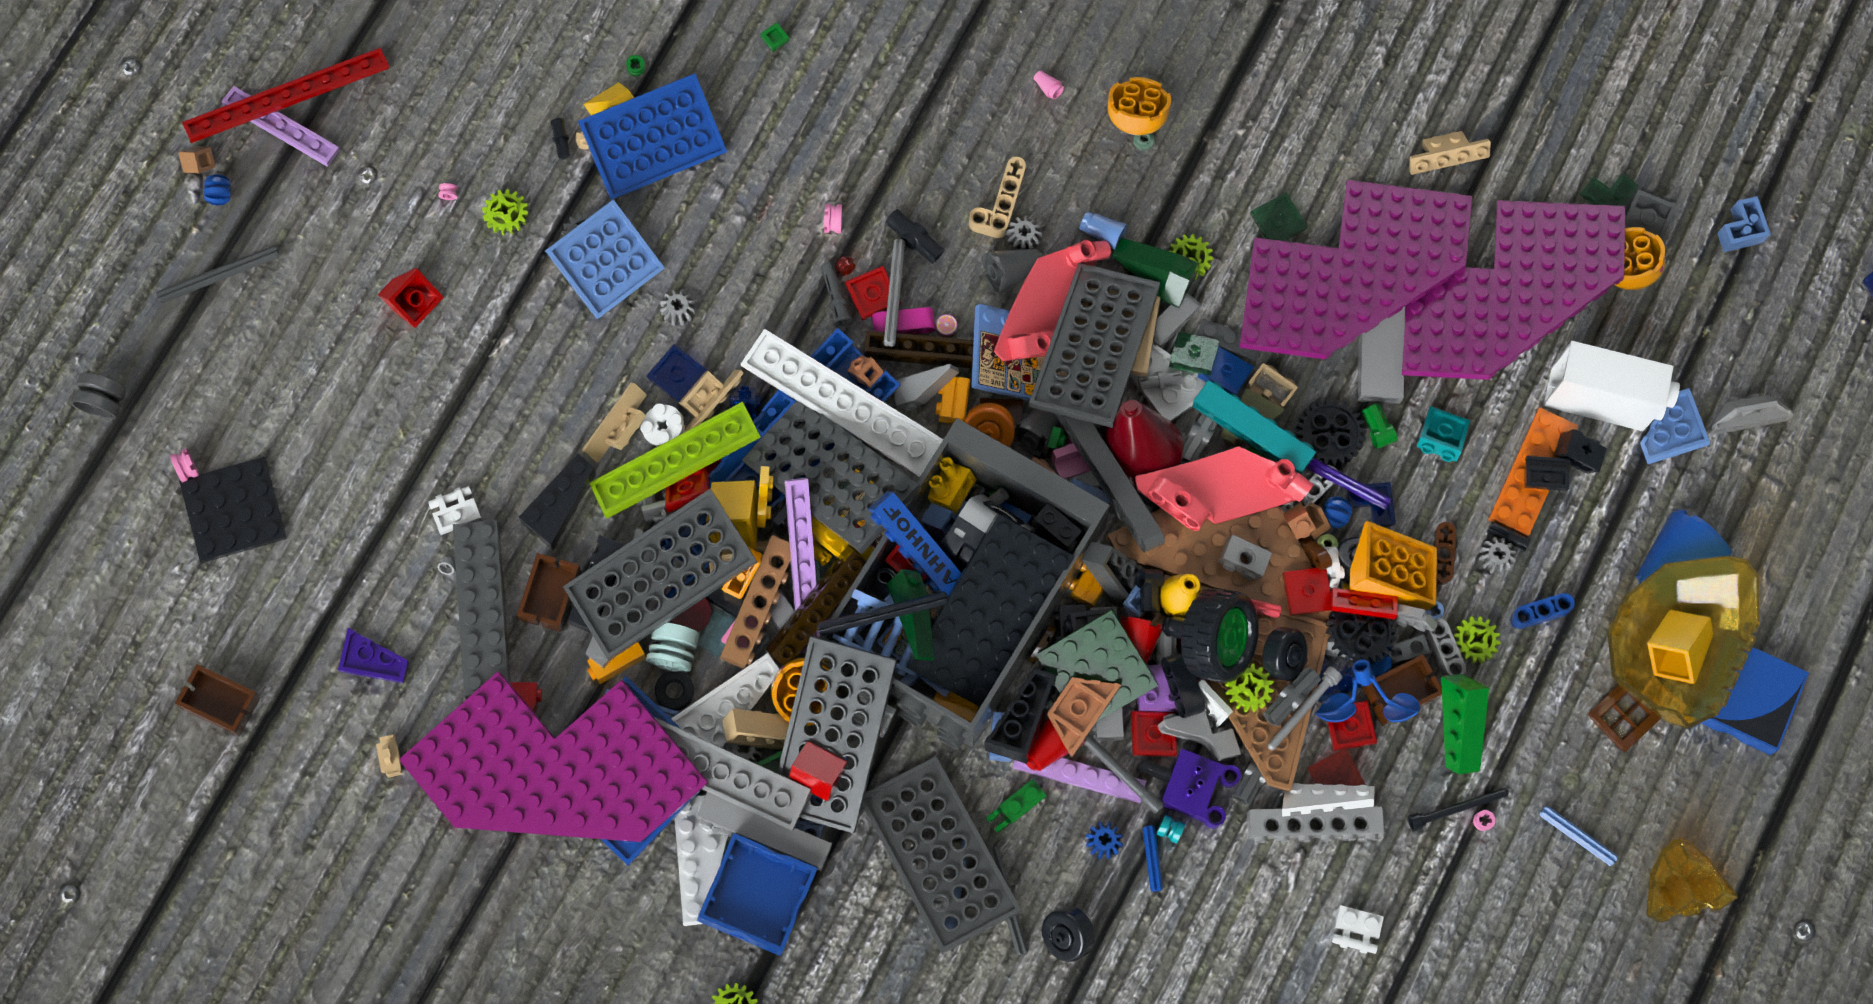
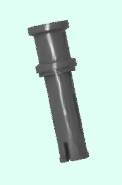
M824 263L821 265V269L830 296L829 308L834 314V325H847L853 319L848 313V301L843 298L834 263Z

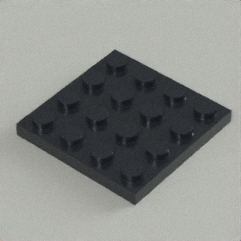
M265 457L200 474L195 478L190 477L188 481L183 483L179 480L201 563L287 539Z

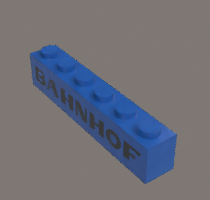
M887 491L868 508L872 513L870 515L871 519L878 526L881 524L885 528L884 534L891 542L895 541L900 546L899 552L906 559H911L914 563L913 569L919 571L920 575H924L927 578L926 584L932 591H938V593L946 592L949 595L961 572L896 494Z

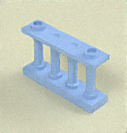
M857 589L854 590L851 596L858 600L857 605L859 606L855 614L869 610L870 606L880 608L889 605ZM899 616L894 619L895 625L881 655L889 657L903 629ZM884 620L872 624L862 646L852 642L858 627L847 629L844 638L833 634L832 638L838 640L841 644L873 652L870 649ZM909 642L895 669L896 673L903 676L906 673L914 676L916 673L907 667L913 655Z

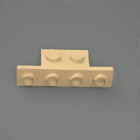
M1462 131L1423 139L1422 147L1426 153L1410 156L1409 172L1411 175L1489 158L1491 142L1489 139L1469 143Z
M734 370L723 384L709 371H706L679 402L694 417L685 427V432L698 426L704 419L707 420L715 412L713 409L718 403L721 404L728 397L727 392L741 382V376L744 374L742 370Z
M631 382L582 449L594 462H599L610 446L622 450L629 443L631 436L641 426L642 421L646 417L642 411L637 410L645 399L646 393L635 383Z

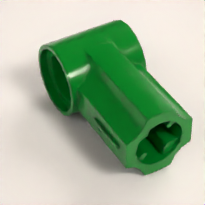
M1374 404L1362 411L1370 429L1372 444L1376 449L1398 441L1396 431L1388 423L1380 404Z

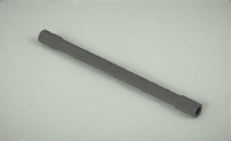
M1052 697L1047 707L1048 710H1050L1056 702L1052 699ZM1088 734L1084 745L1137 794L1149 809L1157 814L1165 804L1151 791L1147 790L1104 747Z

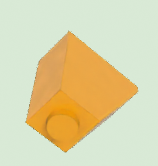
M637 642L613 658L604 669L589 658L587 662L590 668L587 671L593 681L597 679L599 684H602L646 659V656Z

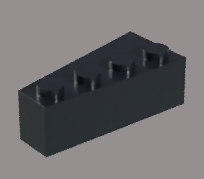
M577 454L519 516L521 524L553 551L557 546L559 538L567 528L569 520L577 510L579 502L588 490L590 482L593 481L596 475L594 467Z
M599 535L597 543H599L600 547L598 552L592 553L589 568H592L622 548L624 544ZM615 575L608 577L607 585L609 587L614 586L617 577ZM596 587L591 588L588 592L590 599L596 598L599 594V590ZM573 605L568 618L569 625L590 632ZM605 606L601 607L599 611L600 616L602 615Z
M1034 668L1019 690L1018 695L1007 707L1005 714L999 719L994 730L984 741L985 751L1025 764L1028 763L1055 688L1056 675Z

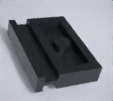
M1526 456L1524 488L1568 491L1570 459Z

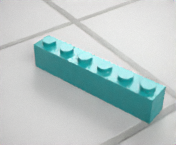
M1208 380L1193 401V408L1276 463L1282 459L1291 461L1296 473L1298 472L1302 475L1316 454V451H1314V448L1309 443H1302L1296 439V436L1291 431H1284L1278 427V424L1273 419H1266L1260 415V412L1255 407H1248L1242 403V400L1237 395H1230L1224 391V388L1217 382L1212 383Z

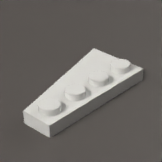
M1293 783L1292 790L1284 792L1282 817L1290 816V812L1301 811V814H1310L1312 809L1321 808L1324 812L1333 811V809L1342 806L1345 810L1373 807L1375 786Z

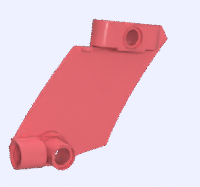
M1084 240L1036 260L1015 299L996 344L994 352L1002 361L1046 356L1078 263L1095 266L1096 262L1107 259L1111 253V247L1107 241L1090 242Z
M1239 446L1192 462L1135 477L1137 491L1193 531H1199L1206 519L1214 524H1218L1296 500L1300 502L1314 485L1300 473L1295 472V467L1291 461L1282 459L1276 463Z

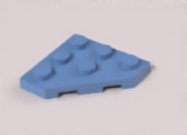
M1690 388L1679 391L1675 406L1673 408L1666 407L1662 420L1654 419L1646 437H1643L1640 445L1647 465L1710 445V440Z

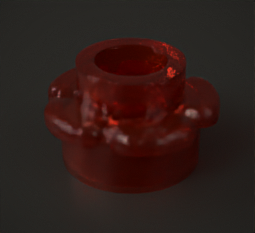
M841 257L836 263L837 273H841L842 276L851 274L856 267L852 257Z

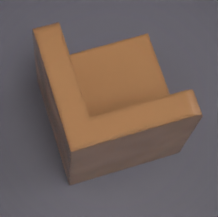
M195 146L178 152L182 169L185 173H201L215 168L211 147Z
M1310 502L1304 508L1316 528L1308 537L1315 540L1328 531L1331 526L1322 508Z

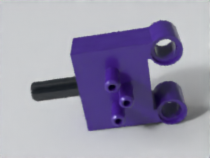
M1185 749L1180 750L1173 770L1147 760H1143L1139 767L1140 772L1168 782L1161 802L1165 804L1163 807L1204 822L1210 829L1219 828L1226 819V813L1223 808L1219 806L1207 808L1217 780L1219 779V783L1223 787L1233 788L1241 779V772L1238 767L1234 765L1225 766ZM1226 772L1233 773L1235 781H1227L1224 774ZM1212 812L1217 813L1220 816V822H1212L1209 814Z

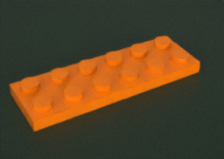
M1540 407L1537 409L1490 513L1489 521L1508 529L1513 528L1515 532L1529 537L1549 490L1524 488L1525 457L1556 458L1554 453L1560 434L1572 429L1576 430L1577 424Z

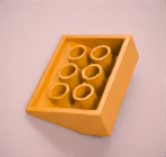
M1366 521L1350 568V589L1398 596V604L1426 611L1436 606L1437 547Z

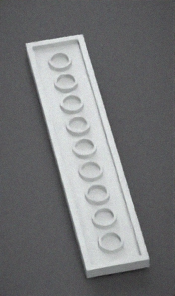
M766 329L763 330L741 363V366L798 402L803 403L805 406L820 414H824L851 435L919 477L943 441L936 434Z

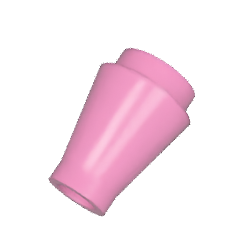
M1042 70L1035 74L1034 80L1048 98L1057 99L1064 91L1061 81L1044 73Z

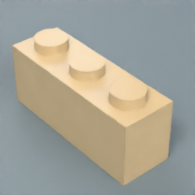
M736 708L732 709L722 720L726 743L783 750L789 722L783 719L779 713L770 714Z

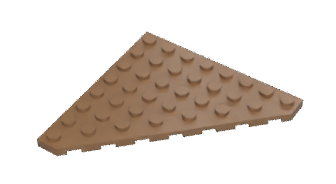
M1280 506L1214 524L1206 519L1199 531L1190 530L1161 508L1151 513L1161 529L1165 543L1147 552H1143L1126 526L1106 536L1111 547H1114L1138 564L1165 571L1173 576L1193 574L1199 579L1202 586L1244 593L1250 599L1280 605L1282 610L1288 612L1289 608L1282 573L1313 568L1299 540L1296 539L1286 522ZM1231 535H1235L1272 552L1264 575L1257 581L1247 580L1242 576L1243 574L1237 571H1228L1222 567V564L1217 563L1225 542ZM1240 555L1241 562L1248 564L1247 558ZM1333 611L1301 614V616L1325 622L1329 620L1328 616Z
M1165 574L1164 581L1171 576ZM1201 585L1202 591L1209 589V587ZM1282 609L1278 618L1257 614L1259 623L1258 641L1249 667L1253 663L1256 670L1263 667L1262 673H1266L1263 666V648L1266 639L1274 629L1288 627L1300 630L1305 636L1308 654L1304 669L1309 667L1316 671L1320 677L1328 644L1327 640L1330 636L1325 633L1329 628L1326 626V623L1301 615L1290 616L1288 611ZM1241 676L1237 679L1236 686L1241 684ZM1268 676L1267 680L1274 682L1269 686V688L1274 689V692L1269 695L1272 699L1269 702H1265L1266 706L1263 709L1258 706L1256 712H1253L1251 707L1247 712H1244L1243 706L1236 709L1237 703L1229 702L1232 696L1225 694L1230 688L1226 687L1224 682L1207 680L1217 695L1232 709L1233 712L1229 719L1267 784L1290 792L1312 707L1275 750H1270L1268 743L1306 699L1294 711H1291L1277 727L1271 725L1265 719L1263 713L1278 698L1277 696L1294 680L1283 681ZM1248 684L1245 686L1246 689L1253 690V687H1249ZM1317 685L1306 695L1307 698L1317 688ZM1263 690L1258 692V700L1262 697Z

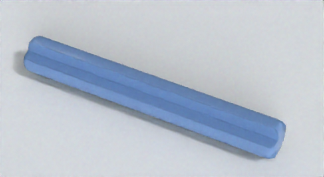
M1545 806L1540 812V816L1609 866H1612L1617 861L1618 856L1549 806Z

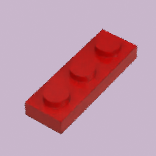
M1332 588L1331 611L1396 619L1398 615V596Z

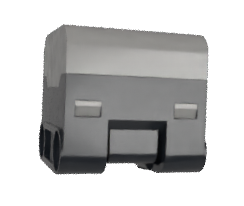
M984 494L971 497L967 501L939 547L953 561L961 560L967 564L997 513L1035 533L1036 529Z

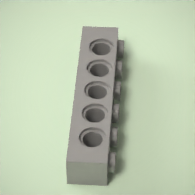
M1343 807L1333 809V811L1324 812L1321 808L1312 809L1310 814H1301V811L1290 812V816L1283 817L1282 809H1250L1247 812L1248 839H1254L1255 843L1268 842V839H1276V842H1289L1290 838H1298L1299 842L1312 841V838H1320L1321 841H1333L1334 837H1342L1343 841L1356 840V837H1365V840H1378V836L1384 834L1382 807H1364L1345 810ZM1355 819L1363 821L1364 829L1356 828L1354 824ZM1333 820H1339L1342 823L1341 830L1333 827ZM1288 821H1295L1298 824V830L1292 831L1289 829ZM1310 821H1318L1320 823V830H1313L1310 826ZM1266 822H1274L1276 824V831H1269L1266 828Z

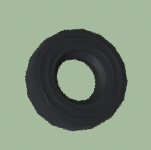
M669 671L657 680L655 696L662 707L680 710L692 701L694 685L685 673ZM673 682L679 683L683 688L682 695L676 699H672L666 694L667 686Z

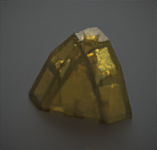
M1679 837L1672 840L1668 846L1662 849L1650 872L1646 914L1654 920L1665 922L1678 914H1681L1682 917L1700 914V910L1711 908L1712 911L1720 910L1737 899L1738 896L1711 859L1692 842Z

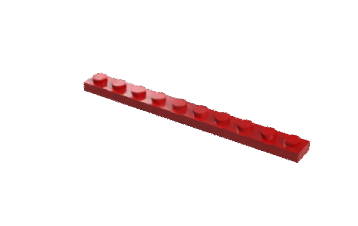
M381 48L186 120L182 124L190 142L194 143L389 69V64Z

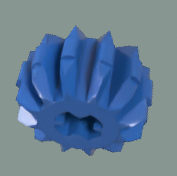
M1098 822V829L1091 826L1090 831L1093 834H1086V838L1092 840L1086 843V847H1094L1090 854L1094 855L1096 851L1099 852L1098 859L1100 860L1103 857V853H1105L1108 860L1111 859V852L1114 855H1118L1119 851L1117 848H1122L1123 846L1122 842L1116 841L1122 839L1123 834L1115 835L1119 828L1116 826L1111 830V822H1107L1105 828L1102 822ZM1103 836L1108 837L1107 841L1110 840L1106 845H1102V841H1099Z

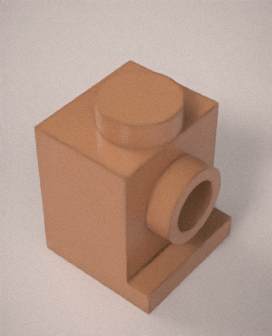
M863 355L853 360L850 368L847 370L857 382L869 388L884 373L873 358H867ZM870 370L873 371L868 378L865 376Z

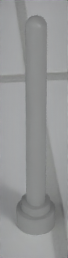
M1328 667L1323 673V681L1268 743L1270 750H1275L1329 686L1332 687L1340 682L1342 675L1335 668Z

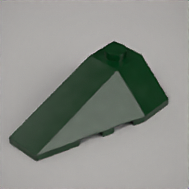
M1122 237L1112 254L1115 260L1136 277L1160 282L1158 297H1160V300L1177 308H1180L1198 274V262L1177 253Z
M902 569L887 583L894 604L928 596L919 571ZM930 609L899 616L914 658L916 660H934Z

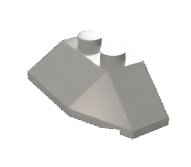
M1757 393L1741 400L1735 397L1726 400V403L1720 408L1706 432L1710 436L1785 422L1794 416V412L1769 395L1759 396Z

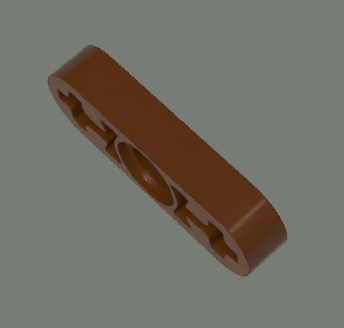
M1450 522L1440 523L1435 529L1434 547H1437L1436 583L1440 585L1449 583L1454 575L1456 529ZM1444 528H1447V532H1450L1446 537V543H1442L1444 533H1440ZM1439 549H1448L1450 552L1449 558H1441L1438 554ZM1442 564H1446L1444 573L1448 574L1444 579L1438 574L1442 570Z
M1309 537L1298 539L1311 564L1321 571L1332 566L1331 557L1325 548Z

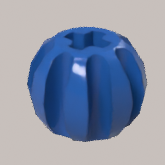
M220 174L208 176L204 181V199L206 202L216 206L228 203L231 195V182L229 178Z
M1330 497L1323 506L1322 510L1331 528L1344 527L1351 517L1352 505L1343 497Z

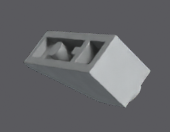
M947 364L898 379L897 381L901 386L894 392L896 406L905 409V411L916 410L917 406L925 404L959 373V369L951 364Z

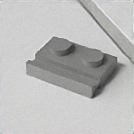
M1398 604L1396 624L1403 627L1410 625L1420 631H1425L1426 629L1435 631L1438 623L1426 613V610Z

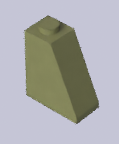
M1248 388L1241 398L1242 403L1248 407H1255L1260 412V415L1266 419L1271 418L1277 421L1284 411V408ZM1225 428L1220 435L1223 441L1230 446L1236 445L1238 447L1245 443Z

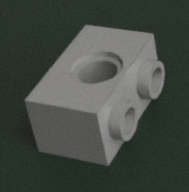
M1231 535L1226 540L1217 563L1222 564V567L1228 571H1237L1243 574L1242 576L1247 580L1257 581L1264 575L1272 552L1235 535ZM1240 555L1247 558L1248 564L1241 562Z

